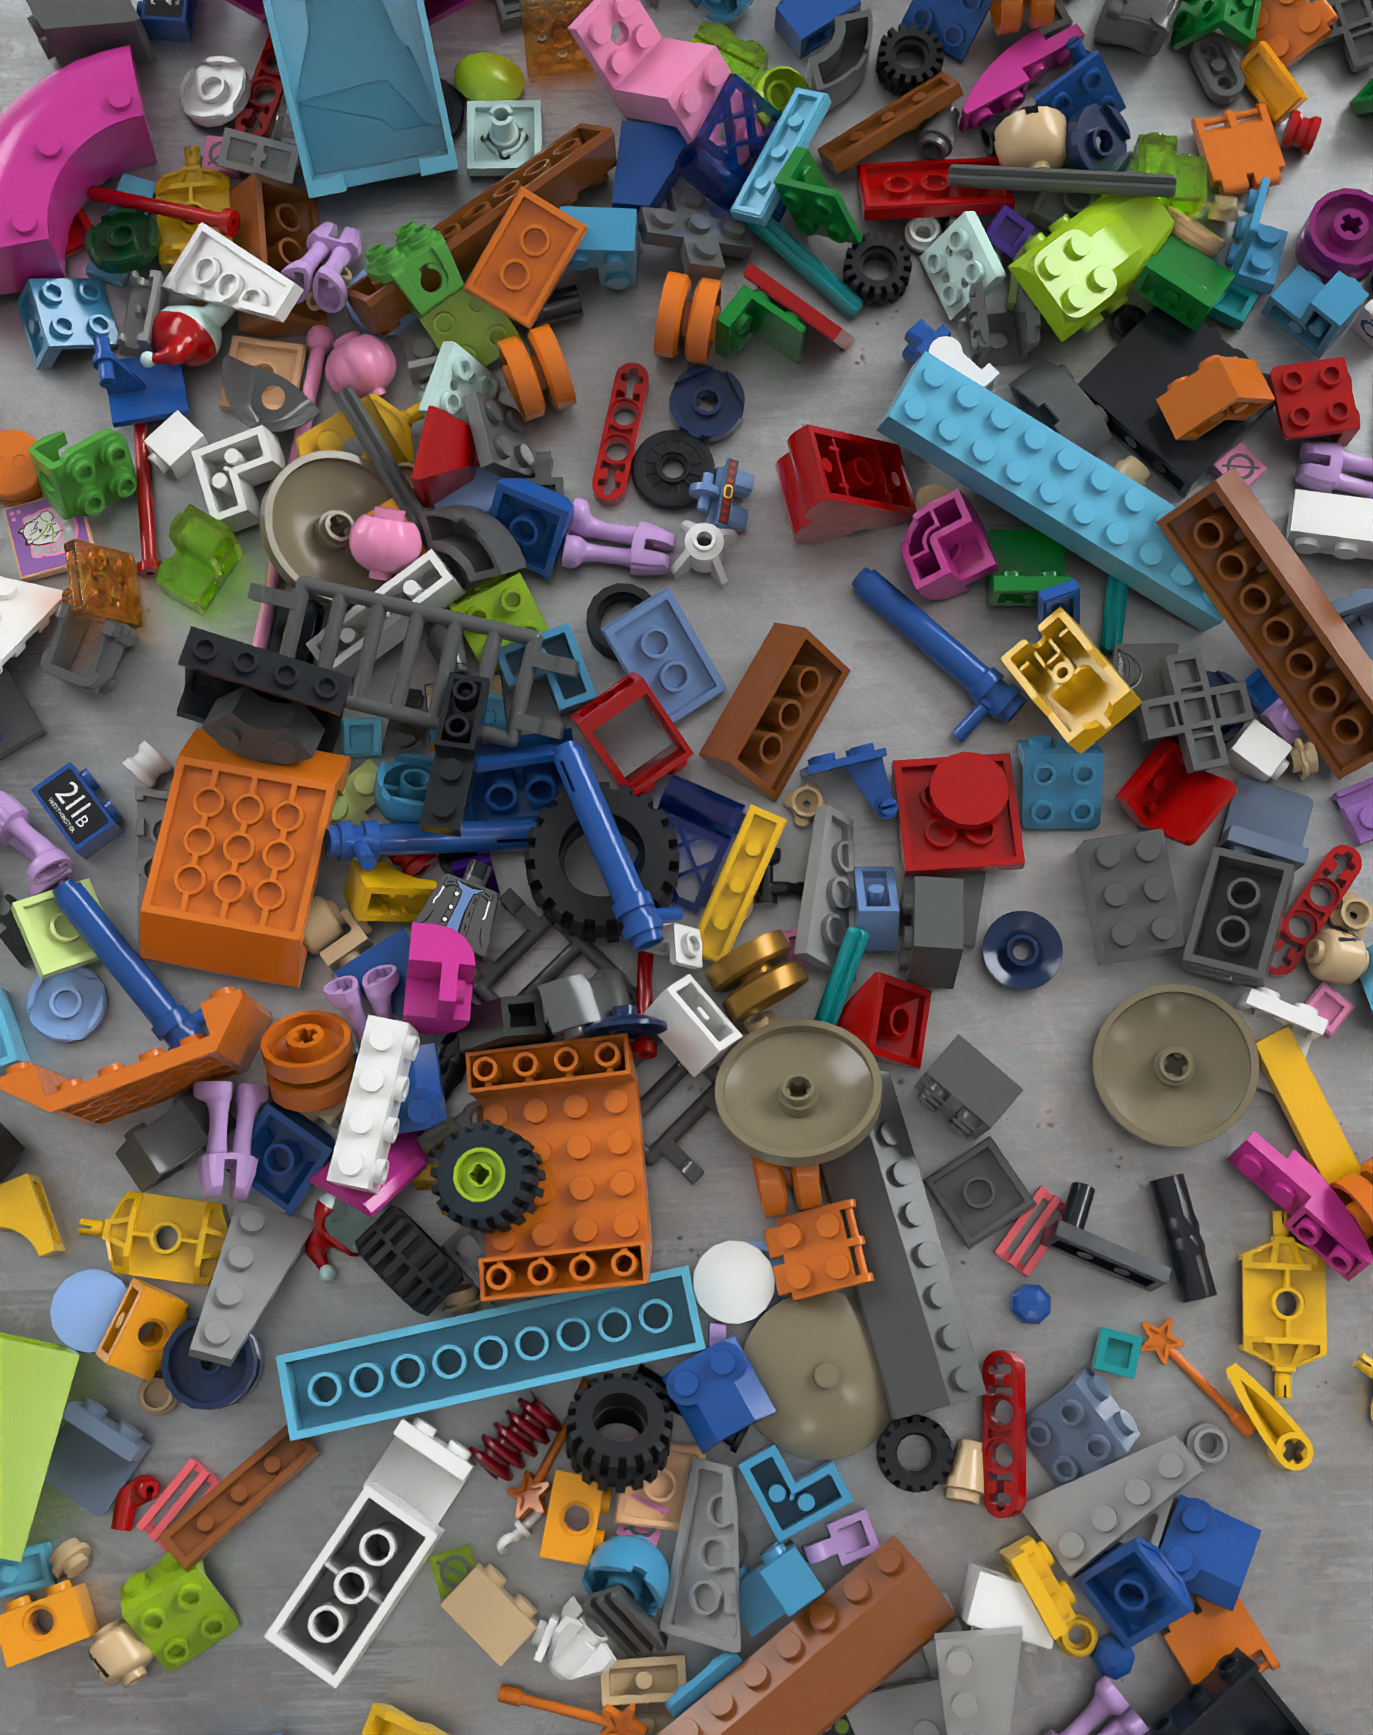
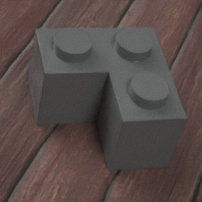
M915 876L912 891H905L903 915H910V926H904L903 946H900L898 969L905 970V981L921 987L953 989L964 950V879Z

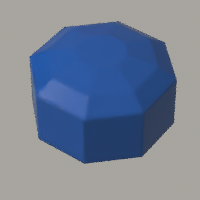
M1023 1284L1010 1295V1312L1020 1323L1040 1324L1051 1312V1297L1040 1285Z
M1111 1633L1098 1638L1096 1647L1090 1655L1097 1672L1114 1680L1131 1673L1135 1660L1132 1648L1126 1649L1119 1638Z

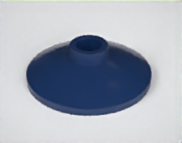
M1013 911L999 917L988 928L983 939L982 956L988 972L996 981L1008 988L1024 991L1041 987L1053 978L1061 965L1063 946L1056 928L1046 918L1030 911ZM1017 946L1025 948L1027 951L1026 959H1017L1013 954V949Z
M619 1005L612 1007V1016L605 1017L585 1028V1036L590 1038L627 1033L629 1039H635L639 1036L648 1037L665 1032L667 1030V1023L656 1017L637 1014V1006Z

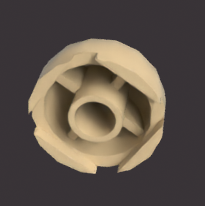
M1037 106L1039 113L1026 115L1025 109H1022L1004 118L994 132V146L1000 165L1060 169L1067 158V122L1065 116L1058 109Z

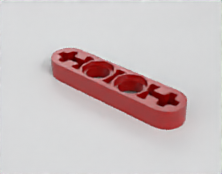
M270 33L251 79L250 98L245 108L238 114L235 123L236 130L248 133L247 128H253L256 123V112L259 114L258 123L261 130L254 129L252 134L271 139L286 100L279 71L275 72L268 68L270 62L276 59ZM263 90H271L276 95L270 103L263 104L256 100L258 93Z
M626 363L615 374L592 479L593 495L600 505L606 507L619 505L625 499L629 485L632 461L636 452L649 391V375L647 370L637 363ZM631 376H636L638 383L634 385L633 399L626 397V381H629ZM621 409H629L636 417L631 424L620 425L614 420L615 413ZM613 444H621L627 448L628 453L622 460H612L606 454L607 449ZM609 470L615 472L614 479L617 489H613L611 494L607 495L604 494L602 486L607 485Z
M1339 845L1331 849L1322 858L1286 911L1279 934L1283 940L1278 939L1275 953L1283 947L1285 942L1292 947L1286 951L1282 958L1286 966L1280 965L1274 968L1271 965L1268 977L1281 978L1296 968L1305 954L1309 941L1314 939L1321 931L1360 873L1362 859L1359 852L1353 847ZM1345 856L1348 859L1346 866L1350 870L1345 869L1338 874L1335 880L1328 878L1337 867V862L1334 859ZM1313 886H1323L1329 891L1330 902L1328 905L1319 906L1312 901L1310 891ZM1300 917L1308 923L1309 933L1305 938H1297L1290 932L1289 922L1292 918Z
M997 1350L987 1355L982 1368V1379L987 1393L983 1395V1502L988 1513L993 1517L1002 1519L1016 1517L1023 1511L1026 1504V1370L1024 1361L1016 1352ZM1002 1364L1010 1365L1011 1373L1005 1375L998 1373L997 1366ZM996 1388H1012V1393H996ZM1002 1400L1009 1402L1013 1410L1012 1419L1007 1424H1002L996 1417V1406ZM1002 1443L1009 1445L1013 1451V1461L1008 1467H1002L996 1459V1449ZM997 1474H1012V1480H997ZM1005 1492V1494L1011 1495V1504L1005 1505L1003 1502H998V1494Z

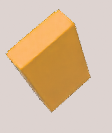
M1259 41L1238 63L1245 77V85L1259 103L1264 102L1266 104L1269 116L1275 125L1283 124L1289 118L1292 110H1297L1308 99V96L1266 41Z

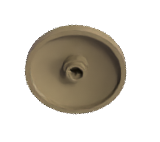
M336 450L316 451L292 461L270 483L265 492L260 510L262 542L276 571L293 588H295L296 581L300 576H309L375 592L387 582L369 578L370 570L356 562L349 547L350 530L356 520L363 514L372 511L375 506H380L392 498L373 463L348 452ZM309 594V598L315 601L332 604V598ZM348 602V605H347V606H349V605H357V604H353V603H349V602Z
M1162 984L1136 992L1126 998L1111 1012L1102 1025L1095 1041L1092 1073L1096 1091L1103 1106L1113 1120L1124 1130L1150 1144L1170 1148H1184L1204 1144L1219 1137L1242 1118L1249 1108L1257 1089L1259 1056L1250 1028L1242 1016L1224 999L1208 990L1192 985Z
M784 1020L753 1031L741 1039L729 1051L717 1073L715 1101L718 1116L725 1132L738 1147L749 1155L780 1166H813L834 1160L846 1154L860 1144L870 1133L881 1110L882 1079L879 1066L873 1054L852 1033L839 1026L818 1020Z
M835 1291L794 1301L792 1295L770 1306L755 1321L744 1340L742 1348L777 1413L753 1423L767 1440L795 1456L821 1461L851 1456L862 1451L881 1436L885 1428L892 1422V1417L856 1297Z

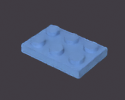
M665 587L600 629L626 674L629 675L635 671L644 678L673 723L727 689L670 588ZM650 713L658 729H661L656 720L654 719V717L652 716V714Z

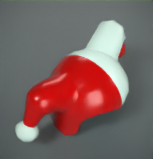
M211 303L204 306H167L158 313L152 327V342L156 353L150 351L143 352L140 356L141 364L145 368L154 367L155 364L171 366L185 364L191 367L206 365L216 357L222 343L220 328L236 310Z
M326 1191L320 1196L314 1209L313 1218L315 1226L306 1242L305 1252L319 1269L318 1275L321 1280L330 1282L337 1273L336 1269L329 1265L327 1258L329 1249L334 1247L349 1256H360L355 1241L388 1209L387 1205L373 1217H370Z

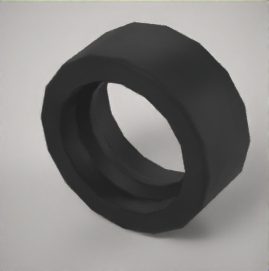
M616 583L603 588L593 597L587 609V632L592 645L603 656L618 661L600 630L601 617L604 610L618 602H631L639 605L651 597L645 589L634 584Z

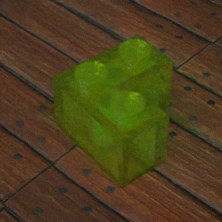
M1151 132L1146 135L1139 134L1131 154L1130 163L1125 172L1176 175L1177 187L1175 196L1172 198L1158 197L1166 210L1169 206H1172L1188 216L1198 217L1207 199V157H1196L1189 153L1177 155V136L1164 135L1160 132Z
M189 504L185 511L178 513L171 522L168 537L175 546L176 551L171 558H166L161 563L155 582L165 595L203 616L244 552L228 525Z

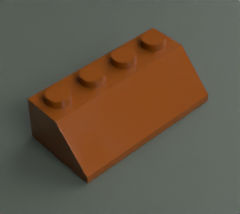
M256 172L229 191L230 209L237 210L241 218L239 231L236 236L232 237L233 243L279 273L290 263L303 258L308 252V247L306 246L308 235L319 226L317 197L309 198L308 191ZM319 263V265L317 266L313 274V280L317 271L321 266H323V264ZM313 281L310 292H313ZM306 298L303 302L294 305L284 323L238 311L239 330L269 339L304 336L314 325H325L328 327L327 313L323 310H310L306 304Z
M774 622L699 755L723 775L776 802L847 678L850 669L805 627Z

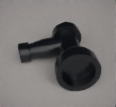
M775 848L759 884L758 895L754 896L755 906L778 905V897L796 896L802 898L805 882L773 881V866L777 865L781 860L780 848Z

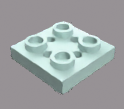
M541 100L467 101L468 176H507L542 151ZM501 155L502 157L510 156L507 160H502L500 158Z
M964 211L919 256L950 321L961 320L969 312V290L973 283L982 282L984 296H986L1007 276L1002 267V259L994 251L975 211Z
M443 341L429 382L424 383L420 387L425 391H419L418 393L419 400L421 401L418 411L426 416L428 406L438 407L470 425L463 397L477 391L494 399L501 380L455 341Z

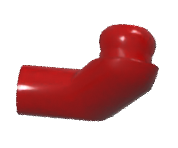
M149 1474L139 1475L119 1489L111 1529L132 1531L136 1508L148 1501H152L159 1494L160 1485L154 1476Z

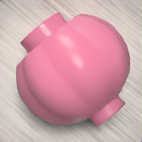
M359 331L349 332L335 340L332 344L334 350L328 356L325 366L326 379L333 391L337 393L343 388L351 386L360 399L370 393H375L384 399L388 395L385 389L395 377L397 360L392 348L379 337L370 334L361 335Z
M375 506L373 515L363 514L353 524L349 535L350 551L357 563L370 570L369 578L389 581L392 579L393 574L400 573L420 557L422 550L421 534L414 522L405 520L406 511Z

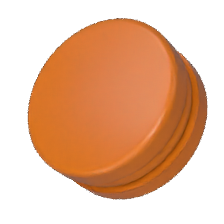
M13 429L0 431V504L6 506H16L37 500L42 496L28 450L37 440L23 431Z

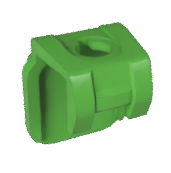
M410 221L395 231L397 237L396 245L386 248L384 243H379L364 253L367 259L365 262L367 266L365 272L370 280L382 284L394 281L412 304L407 310L418 319H421L430 313L431 310L449 299L450 296L462 290L464 283L441 233L434 229H429L427 224L417 226L414 221ZM423 265H426L428 269L436 270L440 275V285L433 292H427L421 286L422 273L419 269Z
M107 428L67 448L62 452L61 456L58 450L68 444L63 431L39 439L28 449L42 495L65 520L78 514L83 516L96 515L104 507L118 499L131 496L137 488L136 472L127 440L122 434Z

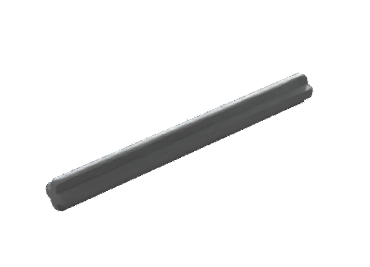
M952 164L948 170L949 186L963 188L1172 198L1175 196L1177 177L1174 174Z
M351 386L343 388L335 394L336 402L400 510L406 511V519L414 522L418 527L422 543L427 551H429L419 516L420 512L425 511L354 388ZM434 551L447 565L464 589L467 585L466 580L452 556L442 551Z

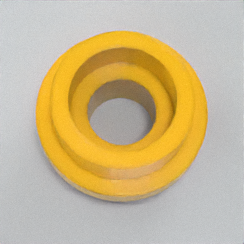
M1075 1613L1077 1618L1066 1623L1069 1631L1074 1627H1080L1083 1631L1082 1639L1079 1642L1073 1643L1069 1639L1068 1632L1057 1638L1056 1643L1066 1655L1082 1658L1092 1653L1098 1642V1630L1089 1617L1081 1613Z

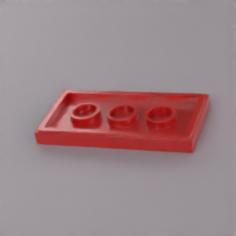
M997 157L857 164V181L864 221L960 216L964 211H975L977 215L996 214L1000 207L1005 204L1014 210L1015 199L1013 190L949 186L948 170L950 165L1001 166Z

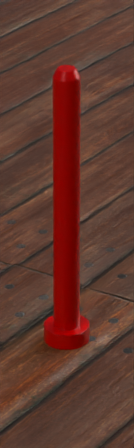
M95 185L91 186L87 191V196L92 201L124 208H135L147 213L197 224L203 222L207 226L219 228L222 235L229 237L236 236L240 228V214L234 209L225 208L220 213Z
M144 422L132 425L142 561L136 564V569L139 577L154 579L163 576L165 572L164 563L157 558L151 464L147 458L150 455V451L144 442L148 437V423Z
M640 951L637 955V1014H643L652 1004L654 954ZM639 1036L630 1043L634 1059L648 1060L657 1057V1044L651 1041V1036Z

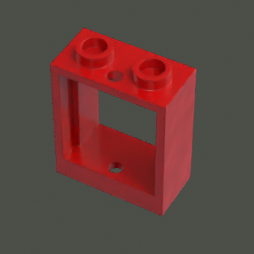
M635 671L569 716L618 788L620 789L621 784L632 787L633 795L640 797L643 793L648 794L655 787L656 784L654 782L665 774L672 775L683 769L687 764L686 759L694 754L644 678ZM641 698L671 745L624 777L594 731Z

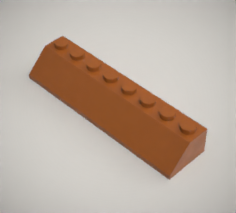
M580 123L434 226L432 229L439 231L443 236L460 275H464L469 270L473 271L521 186L558 208L574 203L579 198L578 193L587 186L593 187L606 180L608 177L607 172L617 164L614 132L611 127ZM423 265L419 269L422 273L421 286L425 291L433 292L440 285V275L436 270L428 269L426 265ZM365 275L347 288L348 303L366 330L375 335H387L400 326L401 322L399 320L410 313L407 308L412 304L394 281L382 284L370 280L369 276Z
M1233 467L1156 523L1337 779L1340 780L1373 761V662L1236 468Z
M894 1535L657 1735H822L934 1638V1633L942 1632L958 1616L921 1565Z

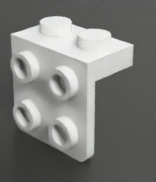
M1257 987L1256 990L1251 988L1240 995L1235 1010L1245 1020L1255 1041L1281 1027L1289 1026L1305 1058L1312 1040L1324 1034L1329 1021L1318 1016L1319 1011L1314 1007L1298 1002L1295 1005H1291L1279 1000V993L1265 987ZM1259 1065L1257 1088L1274 1095Z
M416 1416L414 1420L409 1417L404 1418L393 1432L395 1435L394 1439L364 1483L363 1489L367 1484L376 1481L438 1525L477 1463L469 1459L472 1453L460 1443L451 1439L449 1444L435 1436L437 1428L419 1416Z

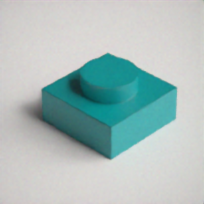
M1230 283L1208 316L1240 331L1253 309L1259 294L1245 287Z
M1099 1327L1091 1368L1134 1379L1143 1337Z

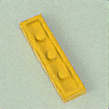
M750 804L696 928L700 930L703 959L715 963L730 953L787 819Z
M1281 1027L1255 1041L1259 1065L1308 1162L1329 1185L1348 1172L1353 1171L1360 1174V1165L1290 1027Z

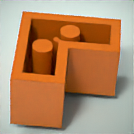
M1219 355L1210 356L1198 364V371L1189 377L1184 376L1176 379L1167 386L1168 391L1156 399L1175 439L1194 441L1223 421H1244L1275 400L1255 359H1244L1237 356L1223 357Z

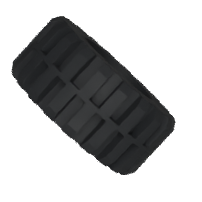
M598 782L620 834L632 841L638 849L641 859L638 876L644 890L650 891L655 908L668 907L673 899L674 889L677 887L680 864V851H678L677 847L678 839L675 830L670 828L668 824V816L663 809L656 810L653 807V800L643 793L640 797L633 795L632 787L621 784L620 789L615 790L610 789V782ZM562 792L553 798L554 805L550 809L544 807L537 815L538 823L536 827H531L527 836L528 847L525 849L524 862L532 898L536 906L542 909L544 917L552 925L557 923L561 926L563 933L571 937L575 934L581 935L584 941L596 943V938H607V943L619 942V936H623L622 930L624 926L622 922L616 920L611 907L614 902L611 895L594 896L586 894L575 888L566 875L564 868L566 852L574 841L585 834L569 796L567 797Z

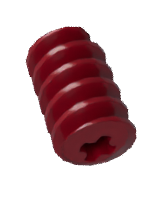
M531 1390L530 1392L534 1399L532 1403L521 1397L517 1400L522 1411L520 1414L510 1410L505 1412L509 1421L507 1427L498 1422L493 1424L497 1434L495 1439L486 1434L481 1436L485 1446L483 1451L473 1446L468 1448L477 1462L497 1481H499L498 1477L508 1482L514 1478L510 1465L521 1470L526 1466L522 1453L531 1457H535L538 1454L534 1443L535 1440L544 1445L551 1441L546 1430L547 1428L557 1433L563 1429L557 1416Z

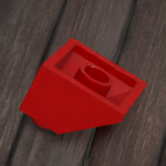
M428 406L411 477L417 498L423 508L431 507L473 481L476 468H481L470 425L434 406Z
M875 972L843 1006L836 1026L847 1030L860 1039L869 1048L877 1063L920 1069L932 990L882 972Z

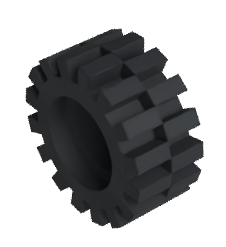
M911 22L910 29H906L905 23H901L898 26V32L892 27L888 30L887 36L883 35L881 38L876 60V73H879L878 80L880 84L886 82L885 89L888 92L896 88V96L902 97L903 91L910 92L942 70L944 61L943 43H938L939 35L936 32L929 36L930 27L926 25L923 26L922 30H917L918 23ZM903 52H913L920 55L924 63L919 68L908 69L899 65L896 57Z
M875 231L874 239H871L869 232L863 234L862 242L859 245L852 244V248L848 247L843 265V283L847 284L861 299H867L866 306L872 307L873 301H878V307H885L887 299L893 304L897 301L898 295L903 296L909 283L912 269L909 249L903 251L905 243L901 239L896 244L893 243L895 235L888 233L887 239L881 238V231ZM878 259L889 264L891 274L886 279L874 280L864 274L862 267L867 261Z

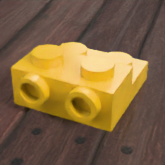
M1026 1535L1000 1550L999 1554L1011 1576L1023 1584L1052 1639L1056 1640L1068 1633L1069 1630L1066 1623L1077 1618L1071 1607L1077 1601L1066 1581L1063 1579L1057 1582L1050 1566L1054 1565L1055 1561L1042 1540L1036 1543L1032 1537Z

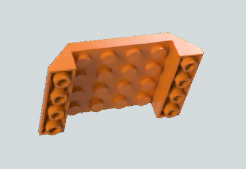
M196 728L177 758L141 905L140 958L299 989L308 949L303 945L325 849L326 828L331 822L336 796H343L352 758L350 756L316 750L312 758L290 764L264 763L245 758L229 749L222 748L205 730Z
M233 986L220 988L209 994V1000L199 1003L210 1034L205 1037L204 1033H197L179 1041L180 1047L164 1052L163 1048L149 1050L138 1056L139 1062L126 1067L123 1066V1063L106 1066L97 1071L99 1077L85 1082L82 1081V1078L69 1079L42 1066L31 1065L30 1061L17 1063L5 1069L6 1075L0 1077V1089L48 1112L97 1128L175 1099L182 1092L193 1088L195 1082L223 1081L248 1072L260 1048L262 1035L271 1026L273 1017L270 1011L242 989L235 990Z
M623 1033L466 1052L468 1093L476 1098L477 1123L483 1122L489 1126L491 1123L497 1124L528 1140L535 1147L532 1151L540 1154L543 1163L538 1165V1168L545 1171L546 1178L544 1181H539L538 1187L545 1189L543 1197L536 1196L533 1204L538 1206L534 1214L529 1212L523 1214L526 1222L520 1226L510 1224L511 1230L502 1233L495 1230L494 1234L484 1233L486 1258L478 1259L481 1302L649 1284L652 1258L649 1199L639 1082L628 1034Z

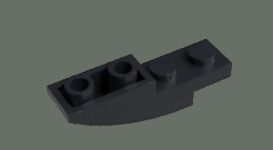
M449 672L434 741L435 755L419 824L420 830L423 832L457 837L462 835L467 807L471 805L488 701L489 678Z

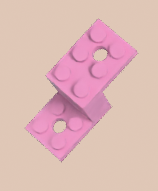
M593 0L568 27L571 35L624 116L677 127L713 185L723 186L769 135L766 128L758 121L754 108L715 45L662 38L640 0ZM615 23H618L620 37L616 43H613L611 40V29ZM724 121H726L728 125V133L723 140H721L720 126Z

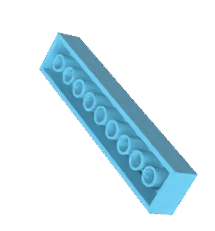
M927 351L914 363L876 431L1109 575L1125 583L1198 630L1205 632L1222 623L1224 620L1223 616L1156 523L1175 509L1174 505Z
M687 1265L650 1273V1281L647 1285L555 1294L278 1355L275 1358L290 1441L699 1351L706 1349Z

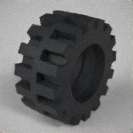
M912 1415L892 1420L881 1434L879 1441H877V1463L886 1479L897 1488L913 1493L934 1489L936 1485L941 1484L945 1480L947 1473L951 1470L952 1458H954L952 1442L944 1428L926 1416ZM910 1435L924 1437L931 1446V1461L927 1467L920 1471L906 1470L898 1461V1445L904 1438Z

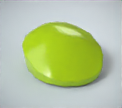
M489 52L469 54L459 61L454 70L455 85L466 104L467 101L518 100L524 90L522 71L510 59L500 54Z
M778 66L763 71L755 79L750 94L751 105L756 112L758 121L771 132L775 128L796 87L809 90L805 78L790 66Z

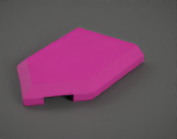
M424 1130L400 1133L397 1135L395 1142L391 1143L387 1160H389V1171L385 1183L380 1186L379 1194L345 1188L327 1181L331 1160L310 1177V1183L366 1215L373 1217L427 1168Z

